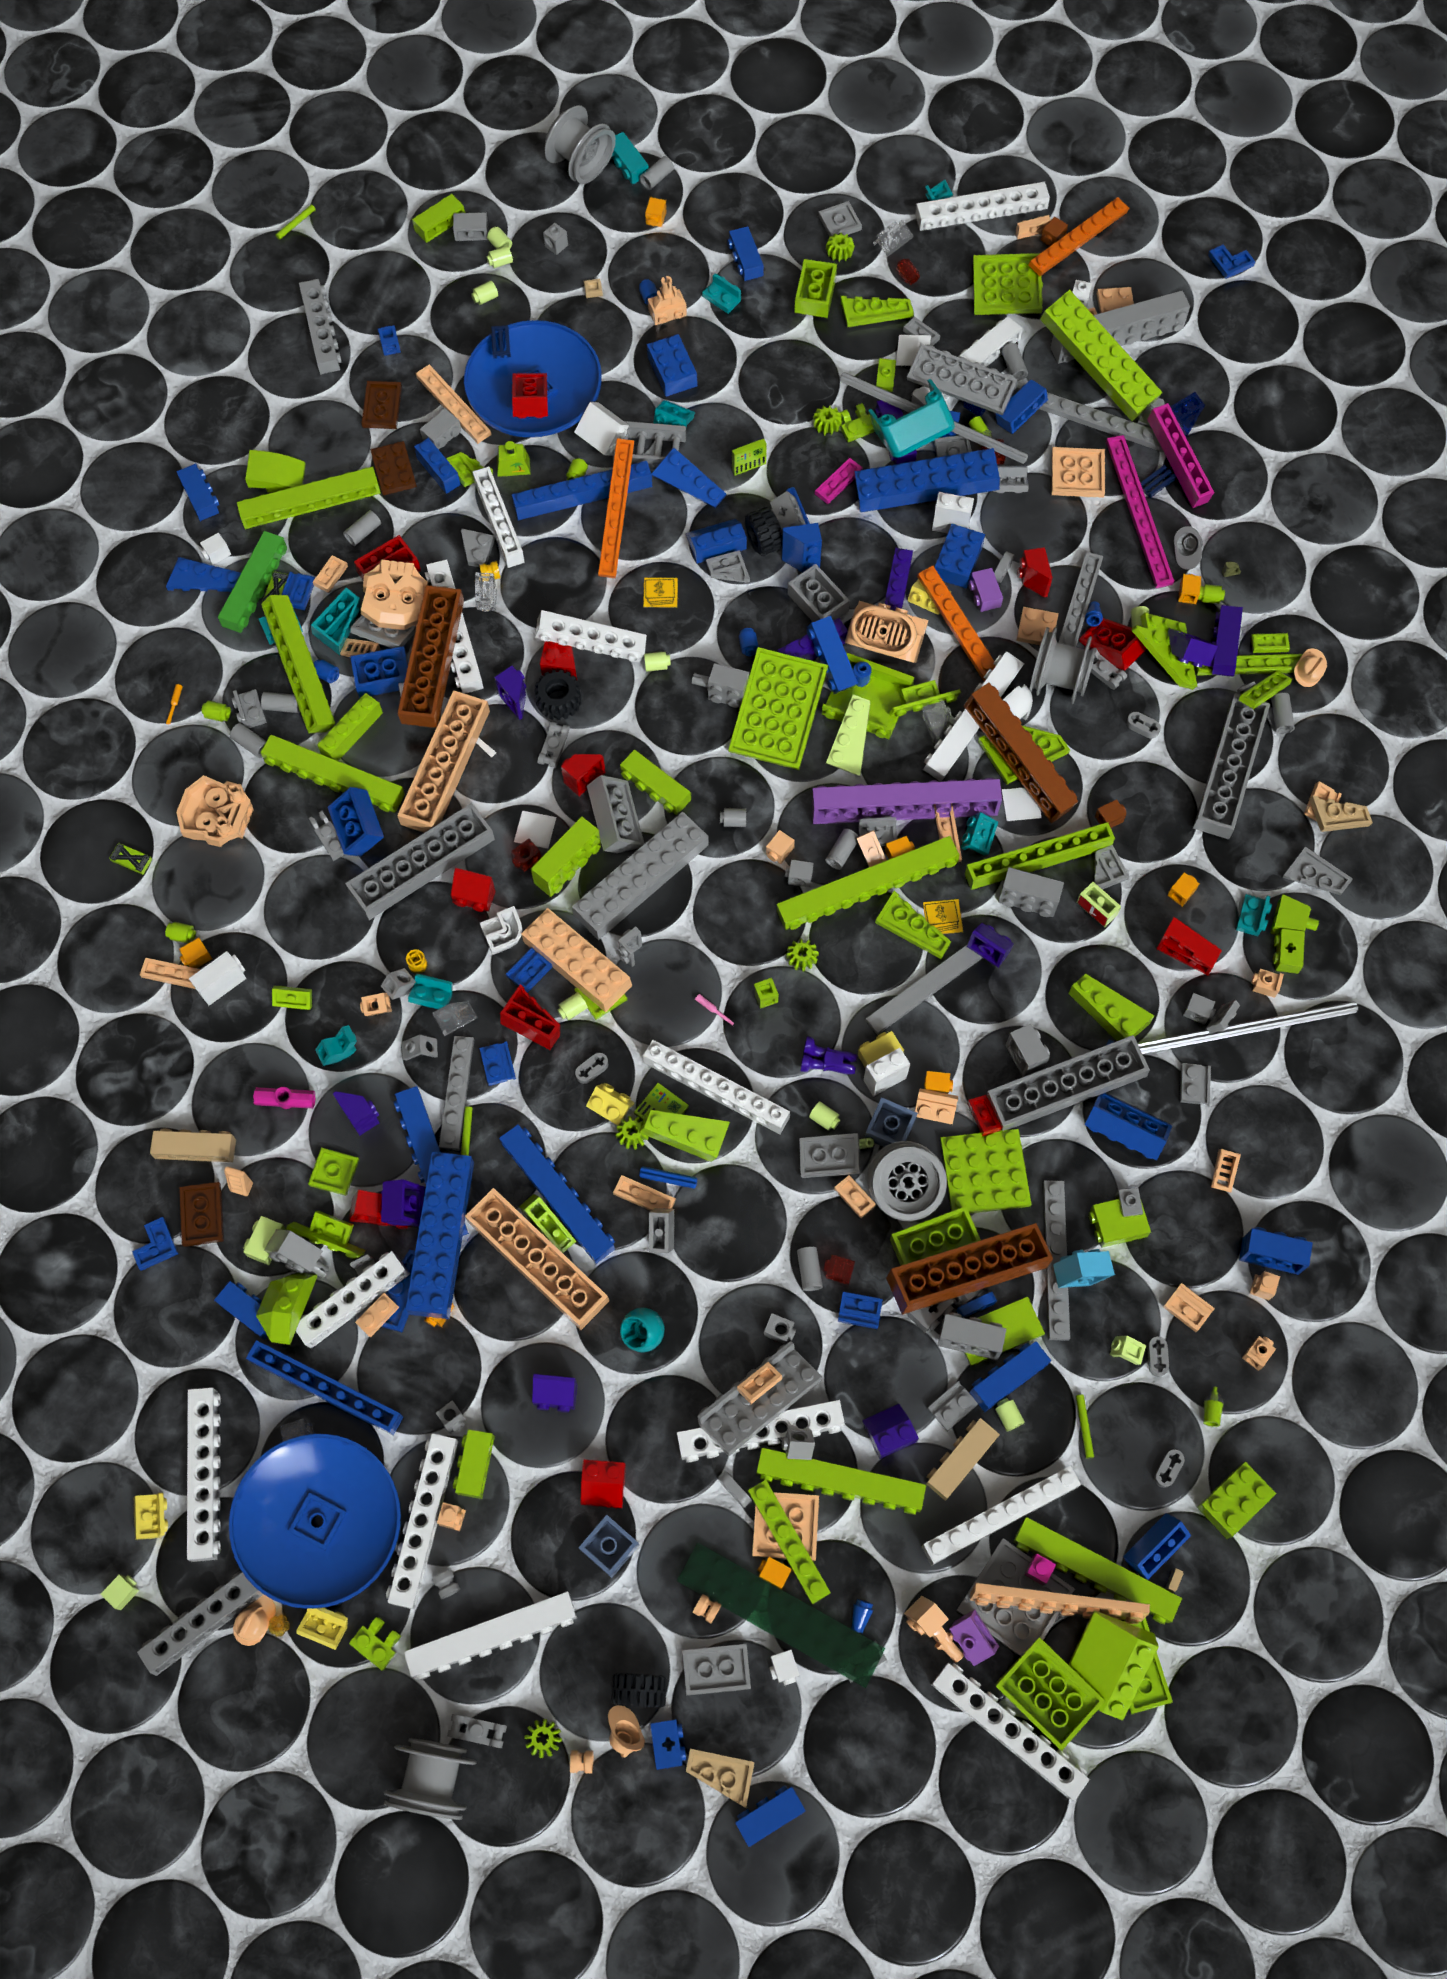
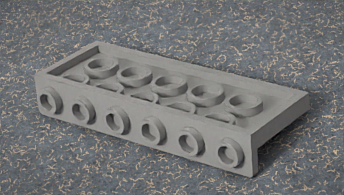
M921 344L907 375L908 381L929 388L927 380L931 379L941 393L1002 416L1018 382V379L1011 374L1005 375L997 369L986 368L978 362L973 363L967 361L964 357H956L948 351H940L932 345Z
M790 1341L780 1346L773 1356L765 1358L758 1368L749 1371L743 1380L734 1383L728 1392L719 1395L712 1405L703 1408L698 1415L699 1426L730 1456L822 1381V1376L794 1349V1343ZM769 1362L782 1375V1380L750 1404L737 1391V1386Z

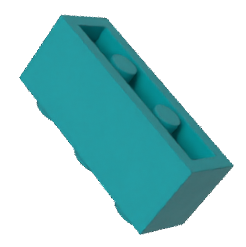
M621 132L615 135V148L611 157L616 167L622 170L625 179H628L631 184H635L640 181V176L649 169L648 164L625 133Z

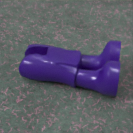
M807 1036L800 1071L808 1072L811 1069H819L847 1075L855 1074L856 1068L853 1065L843 1063V1061L856 1062L858 1055L849 1051L816 1046L814 1039ZM810 1056L823 1057V1061L814 1059Z

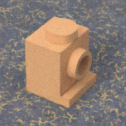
M1260 969L1258 973H1254L1251 984H1254L1253 992L1275 998L1280 991L1284 974H1276Z
M387 993L361 997L360 1008L365 1016L392 1012L390 998ZM376 1001L378 1002L377 1009L374 1007V1003Z
M1266 1271L1261 1275L1255 1274L1249 1294L1270 1300L1275 1296L1280 1276Z
M1265 1336L1263 1338L1257 1337L1242 1359L1259 1371L1265 1366L1276 1350L1273 1347V1341ZM1259 1347L1265 1351V1354L1260 1353Z
M443 1502L437 1524L460 1531L466 1510Z

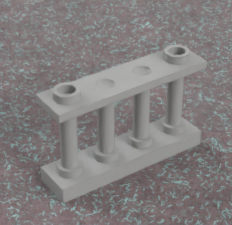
M624 421L629 427L623 439L638 438L637 454H633L631 464L647 461L650 469H656L665 458L661 457L663 440L673 441L672 449L675 448L678 451L680 442H686V426ZM645 439L656 440L654 456L643 455Z

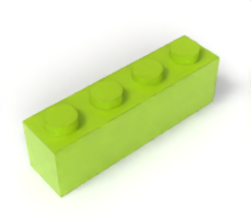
M365 693L317 744L321 755L339 761L382 715L380 703Z
M635 749L620 764L623 778L635 783V786L640 791L647 792L653 801L660 802L669 813L673 812L675 815H678L691 801V792Z

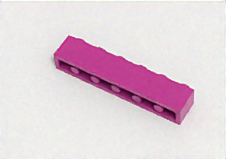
M1168 403L1152 409L1147 420L1192 508L1208 503L1214 491Z

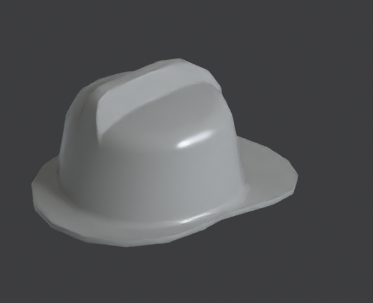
M1191 526L1180 528L1174 537L1176 561L1181 568L1191 570L1202 559L1203 540L1195 528Z

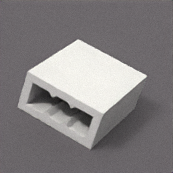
M590 402L574 433L602 454L613 456L617 438L623 439L626 436L629 425L600 403Z
M939 492L932 531L948 534L951 524L968 528L974 498Z
M226 951L191 976L189 980L205 1002L211 1005L247 978L243 974L246 970L235 955L231 956Z
M898 1048L867 1065L863 1081L874 1097L907 1079L910 1063L901 1048Z

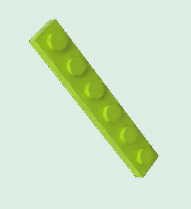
M767 1480L749 1489L748 1493L810 1602L814 1604L831 1593Z

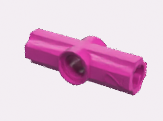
M256 1087L253 1096L254 1105L277 1106L282 1109H290L291 1107L313 1109L316 1101L315 1091L292 1090L287 1087H280L278 1089ZM289 1095L287 1100L281 1101L282 1096Z

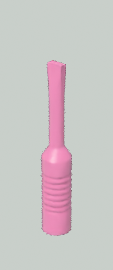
M701 994L697 995L695 1000L710 1012L719 1015L732 1026L734 1025L728 1017L717 1010L714 1004Z

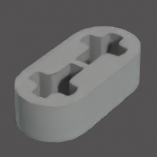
M1006 551L994 572L997 582L1001 583L1013 562L1014 554Z
M1139 712L1130 713L1126 722L1129 729L1150 739L1156 738L1161 729L1159 722ZM1151 727H1154L1155 729L1152 732L1149 731Z
M596 1053L578 1066L575 1071L577 1081L587 1084L608 1068L607 1056L603 1053ZM597 1059L600 1061L603 1060L602 1066L599 1064L596 1065ZM588 1070H590L587 1073V1078H585L584 1076L580 1077L581 1071L587 1072Z
M1157 1336L1152 1338L1147 1346L1148 1364L1151 1374L1161 1377L1169 1370L1168 1345L1164 1338ZM1156 1341L1163 1347L1159 1350V1355H1157V1349L1152 1346ZM1157 1359H1159L1160 1365L1164 1366L1160 1372H1158L1157 1368H1154L1158 1362Z
M1179 1450L1167 1452L1154 1476V1480L1159 1487L1167 1488L1171 1486L1179 1474L1185 1461L1184 1455ZM1177 1455L1179 1463H1175L1170 1467L1169 1465L1172 1460L1169 1456ZM1168 1470L1170 1471L1167 1476L1169 1481L1163 1483L1161 1481L1162 1477L1159 1475H1163Z
M726 1471L717 1478L743 1508L752 1501Z

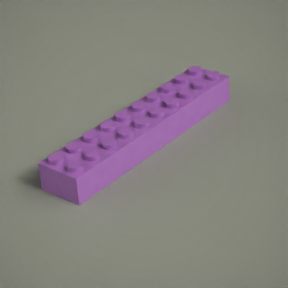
M1000 779L948 780L947 782L933 780L926 783L913 781L905 784L894 782L884 785L875 783L873 785L856 784L854 786L837 785L835 787L818 786L813 788L812 792L813 824L859 822V819L864 817L881 818L883 816L896 817L897 820L936 818L934 804H936V811L939 813L940 818L950 817L951 803L953 805L954 817H971L979 812L987 816H997L1002 801Z

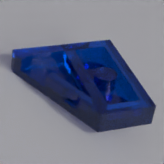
M1196 392L1170 406L1185 437L1190 433L1205 406Z

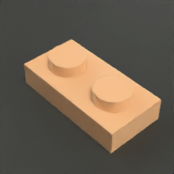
M1049 215L1017 223L1015 233L1017 239L1041 234L1043 228L1051 221Z
M332 555L314 579V586L329 593L347 569V562Z
M874 830L856 838L869 867L887 861Z
M850 1175L834 1187V1190L860 1218L876 1205Z
M383 1293L355 1323L369 1337H372L400 1307L388 1295Z
M767 1362L738 1385L737 1391L752 1404L781 1381L782 1375Z

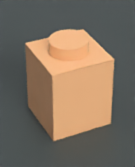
M779 830L766 846L767 857L773 862L777 861L781 864L794 849L795 840Z

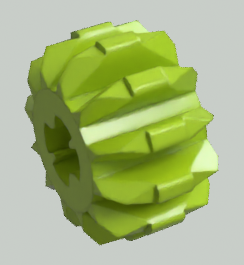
M834 233L833 237H829L826 244L828 257H832V260L838 259L839 262L841 259L846 261L847 258H851L854 251L852 238H849L848 234L842 235L840 233L837 235Z
M824 405L822 409L817 408L816 413L813 415L814 428H817L818 433L823 432L824 436L826 433L832 435L833 431L838 432L839 427L842 425L841 412H838L837 408L832 409L831 405L828 408Z
M802 938L799 940V943L793 941L792 946L787 948L789 952L786 954V959H789L788 964L790 966L795 965V970L802 967L803 972L806 966L812 969V964L817 963L816 957L819 954L815 950L816 945H810V940L803 943Z
M628 1116V1122L622 1119V1125L616 1127L619 1131L616 1133V1138L620 1139V1145L626 1143V1149L633 1145V1148L636 1150L637 1144L644 1146L643 1140L649 1139V1136L639 1133L643 1121L639 1122L638 1116L634 1121L631 1116ZM633 1130H636V1133L629 1135V1132L632 1133Z
M543 1719L542 1727L540 1722L536 1720L535 1726L537 1729L535 1730L529 1726L528 1730L533 1734L525 1735V1739H532V1742L526 1744V1748L534 1746L531 1752L532 1755H535L540 1750L539 1758L544 1757L545 1750L547 1755L551 1757V1747L556 1751L559 1750V1747L554 1742H562V1738H555V1735L559 1734L561 1730L556 1729L552 1731L556 1723L551 1722L549 1727H547V1719ZM541 1732L544 1735H549V1739H546L548 1742L545 1745L543 1742H538Z

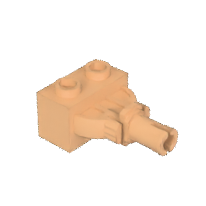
M666 276V282L664 277L661 279L662 287H660V291H657V296L648 299V310L655 325L687 316L685 300L680 289L677 290L675 286H672V278L670 276Z
M921 1596L904 1613L908 1618L906 1623L921 1636L925 1634L930 1638L932 1637L937 1642L935 1647L938 1650L945 1651L953 1662H959L964 1654L953 1642V1635L949 1632L946 1633L942 1628L949 1619L934 1602Z

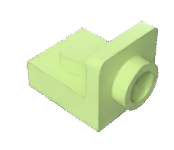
M1116 1336L1111 1344L1110 1355L1122 1357L1135 1365H1141L1146 1345L1129 1336Z

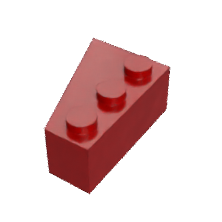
M400 535L354 561L357 573L363 581L364 574L373 570L381 562V559L414 563L418 572L421 571L418 559Z
M545 641L540 661L541 674L545 675L544 673L546 672L552 673V670H556V672L563 670L564 673L570 672L571 676L574 675L577 680L572 646H563L559 643Z
M1173 917L1157 947V950L1206 975L1210 974L1222 952L1215 944H1212L1175 917Z
M520 984L500 1012V1024L551 1050L560 1037V1024Z
M358 1190L352 1198L349 1221L382 1226L391 1225L381 1222L382 1194ZM391 1225V1226H396V1228H399V1229H408V1227H411V1226Z

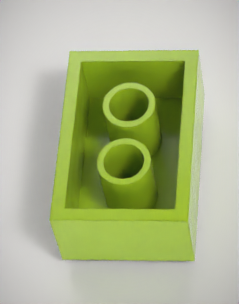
M804 259L795 298V313L828 318L836 281L837 264Z
M1244 1462L1205 1498L1197 1508L1226 1539H1229L1270 1501L1276 1493L1247 1462Z

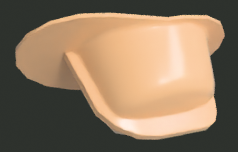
M1314 648L1307 649L1294 668L1295 679L1300 685L1304 687L1314 686L1324 675L1327 661L1323 653Z
M262 1595L238 1614L234 1622L233 1633L239 1643L251 1646L261 1641L276 1614V1606L272 1599Z
M613 1706L608 1713V1722L611 1729L609 1742L612 1748L620 1753L622 1758H625L633 1751L641 1750L644 1747L645 1740L635 1714L625 1706Z

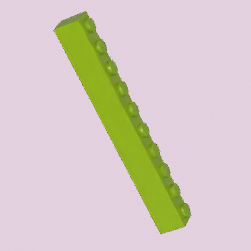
M948 836L777 904V913L785 930H794L800 927L801 924L814 922L823 915L829 916L834 914L836 910L851 907L856 902H865L876 894L883 895L889 889L894 887L900 888L909 881H918L924 875H933L945 867L951 868L959 861V853L951 836Z

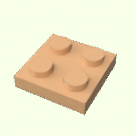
M1131 287L1097 290L1100 313L1134 304Z
M1023 607L1016 641L1041 645L1046 628H1050L1049 632H1053V629L1056 627L1059 613Z

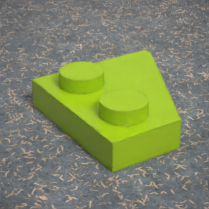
M462 452L446 458L458 472L459 480L464 487L475 483L473 471L485 468L480 465L479 461L469 458L468 455Z

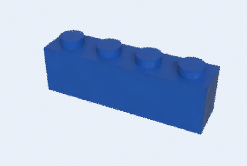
M828 616L808 625L807 635L814 643V652L820 658L822 664L828 665L826 676L829 689L836 694L857 685V679L832 617Z
M1037 1341L1031 1345L1029 1342L1019 1349L1021 1353L1016 1356L1011 1354L1003 1361L1005 1364L1002 1367L995 1366L988 1372L989 1376L983 1380L981 1377L972 1384L973 1388L969 1393L984 1412L1052 1361Z

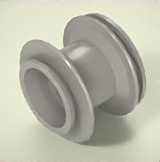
M577 105L562 112L551 124L546 135L545 157L550 163H558L567 159L569 161V177L580 184H586L594 180L608 164L615 148L616 138L614 132L606 124H598L589 128L587 126L588 114L583 106Z
M1047 627L1040 645L1029 690L1033 692V689H1036L1037 696L1045 684L1074 690L1071 704H1074L1077 692L1084 696L1097 648L1089 650L1092 640L1091 636L1088 638L1085 649L1058 643L1056 639L1057 628L1055 627L1053 632H1049L1050 628Z
M899 1141L885 1146L874 1156L869 1165L867 1184L873 1200L883 1212L898 1220L914 1221L929 1216L938 1208L946 1193L947 1177L941 1161L929 1149L919 1143ZM912 1164L917 1165L915 1172H911L909 1169ZM896 1166H902L903 1171L901 1173H896ZM920 1176L925 1177V1181L923 1184L918 1183V1178ZM905 1177H910L912 1184L908 1187L903 1182ZM891 1179L897 1180V1184L894 1187L889 1186ZM918 1189L920 1192L913 1197L912 1191ZM899 1191L905 1192L903 1198L897 1197Z
M417 1738L408 1739V1742H411V1746L395 1745V1749L410 1753L402 1789L385 1790L384 1794L390 1797L389 1800H384L383 1804L413 1813L462 1820L463 1815L459 1814V1810L464 1811L467 1807L455 1802L452 1799L459 1763L470 1765L477 1763L475 1760L461 1757L463 1753L467 1752V1749Z

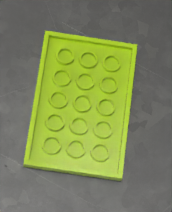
M758 647L728 751L799 770L828 665Z

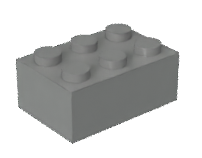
M817 564L788 582L787 594L812 622L831 616L834 621L849 612L850 600Z
M1008 867L999 903L1007 907L1021 908L1025 912H1036L1043 917H1054L1064 882Z
M951 1312L949 1315L945 1314L937 1346L998 1360L1002 1353L1006 1328H1002L1001 1324L990 1322V1324L982 1323L981 1319L970 1317V1319L961 1318L962 1315Z

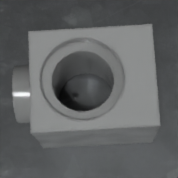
M556 223L543 232L545 247L556 255L568 246L567 231Z
M791 860V865L786 867L785 877H788V884L810 887L814 863Z
M403 968L388 973L381 987L393 1000L409 994L416 981Z
M1193 993L1183 1016L1205 1025L1207 1020H1212L1216 1009L1213 1008L1215 1001Z
M771 1313L764 1336L787 1344L788 1340H793L796 1329L793 1328L794 1322ZM782 1325L787 1331L784 1334H778L775 1328Z
M787 1429L786 1437L782 1438V1450H785L787 1459L812 1460L815 1445L812 1430Z

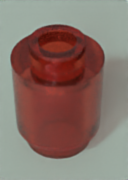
M902 259L898 262L896 271L903 280L910 285L916 283L920 275L910 259Z

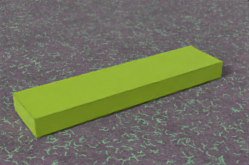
M1276 671L1241 694L1238 701L1255 709L1290 685L1292 679Z

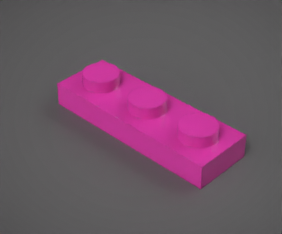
M849 458L815 490V495L826 504H829L855 479V471L863 470V467Z

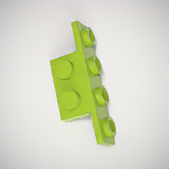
M935 680L903 688L900 690L904 705L892 708L889 714L890 716L896 715V717L905 715L907 711L913 710V712H917L928 705L935 707L943 701L950 703L957 700L961 691L958 689L940 694Z
M321 1211L314 1213L310 1228L296 1222H292L286 1227V1230L292 1231L300 1237L309 1238V1241L312 1243L324 1244L328 1249L344 1252L350 1258H359L366 1251L348 1243L354 1224Z

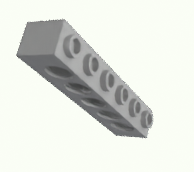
M319 279L300 282V290L320 374L339 371V363H342L340 353H336V349L339 348L337 340L333 339V336H335L333 325L330 326V322H332L331 313L326 310L329 309L328 300L323 297L326 296L325 287L320 285Z
M239 1571L233 1575L232 1580L226 1585L223 1584L214 1590V1594L209 1598L200 1600L192 1611L183 1613L179 1616L176 1623L163 1628L159 1636L146 1641L137 1653L149 1673L157 1676L264 1594L250 1583L242 1571ZM240 1589L239 1596L233 1599L232 1594L234 1590ZM221 1602L222 1608L220 1611L215 1612V1605ZM200 1616H203V1623L200 1626H197V1619ZM185 1629V1637L179 1640V1633ZM167 1643L168 1648L166 1652L161 1654L160 1649L162 1645Z

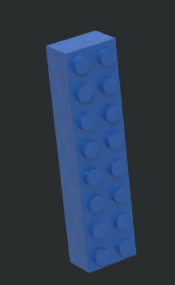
M994 448L855 471L860 513L934 501L938 499L939 492L964 496L999 490L1000 477Z
M432 1152L406 1304V1311L409 1315L450 1319L465 1215L474 1168L472 1156Z

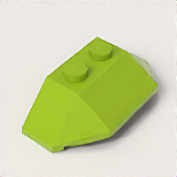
M297 1272L269 1283L256 1317L271 1342L291 1344L316 1282L317 1274Z

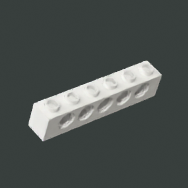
M490 467L473 471L476 488L507 567L510 568L525 563L522 548Z
M541 610L537 619L535 638L542 641H551L563 646L576 647L580 650L594 651L597 654H607L614 658H624L632 662H640L644 656L647 636Z
M393 1251L383 1254L377 1263L367 1266L361 1275L357 1278H351L345 1287L334 1291L328 1300L324 1303H318L314 1306L312 1312L308 1315H303L296 1329L297 1334L303 1343L312 1349L377 1300L383 1293H386L410 1275L409 1271ZM387 1269V1275L380 1278L381 1271ZM369 1281H370V1282H371L370 1288L367 1289V1290H364V1289H363L364 1284H365L366 1282H369ZM354 1294L353 1301L347 1303L348 1296ZM337 1306L336 1314L331 1315V1309ZM321 1319V1324L314 1328L315 1321Z

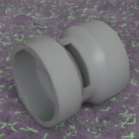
M452 1570L445 1571L432 1579L434 1585L440 1589L438 1594L441 1599H445L460 1591L458 1583L454 1582Z

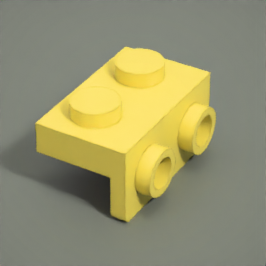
M918 579L912 585L908 602L939 615V610Z
M604 1083L595 1087L586 1107L614 1124L621 1125V1120L625 1118L629 1108L633 1107L634 1102L630 1100L631 1098L628 1095L618 1093L614 1090L613 1086Z
M163 1492L155 1495L134 1496L135 1540L161 1538L167 1532L168 1521L164 1519V1511L167 1510V1499L163 1498Z
M326 1608L307 1609L304 1618L297 1628V1634L336 1650L347 1630L348 1618L341 1612H333Z

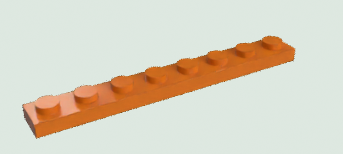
M1117 197L1032 259L1028 266L1039 276L1043 275L1125 215L1129 207Z
M617 438L598 572V576L616 579L634 449L633 440Z
M931 566L918 573L917 578L985 682L986 679L983 677L989 669L993 670L996 667L993 664L995 661L934 566Z

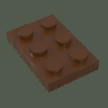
M367 381L362 416L363 428L397 429L402 391L401 382Z
M404 441L370 449L383 496L417 487Z
M214 1182L179 1187L182 1245L186 1247L224 1242L221 1183Z

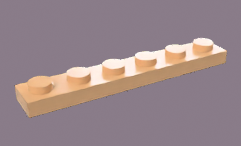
M430 365L416 373L417 379L444 408L460 421L462 428L477 444L491 435V430Z

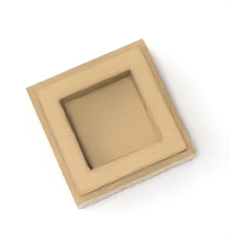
M600 279L584 281L586 298L603 296Z
M1177 1568L1171 1571L1165 1587L1167 1591L1171 1593L1177 1591L1183 1571Z

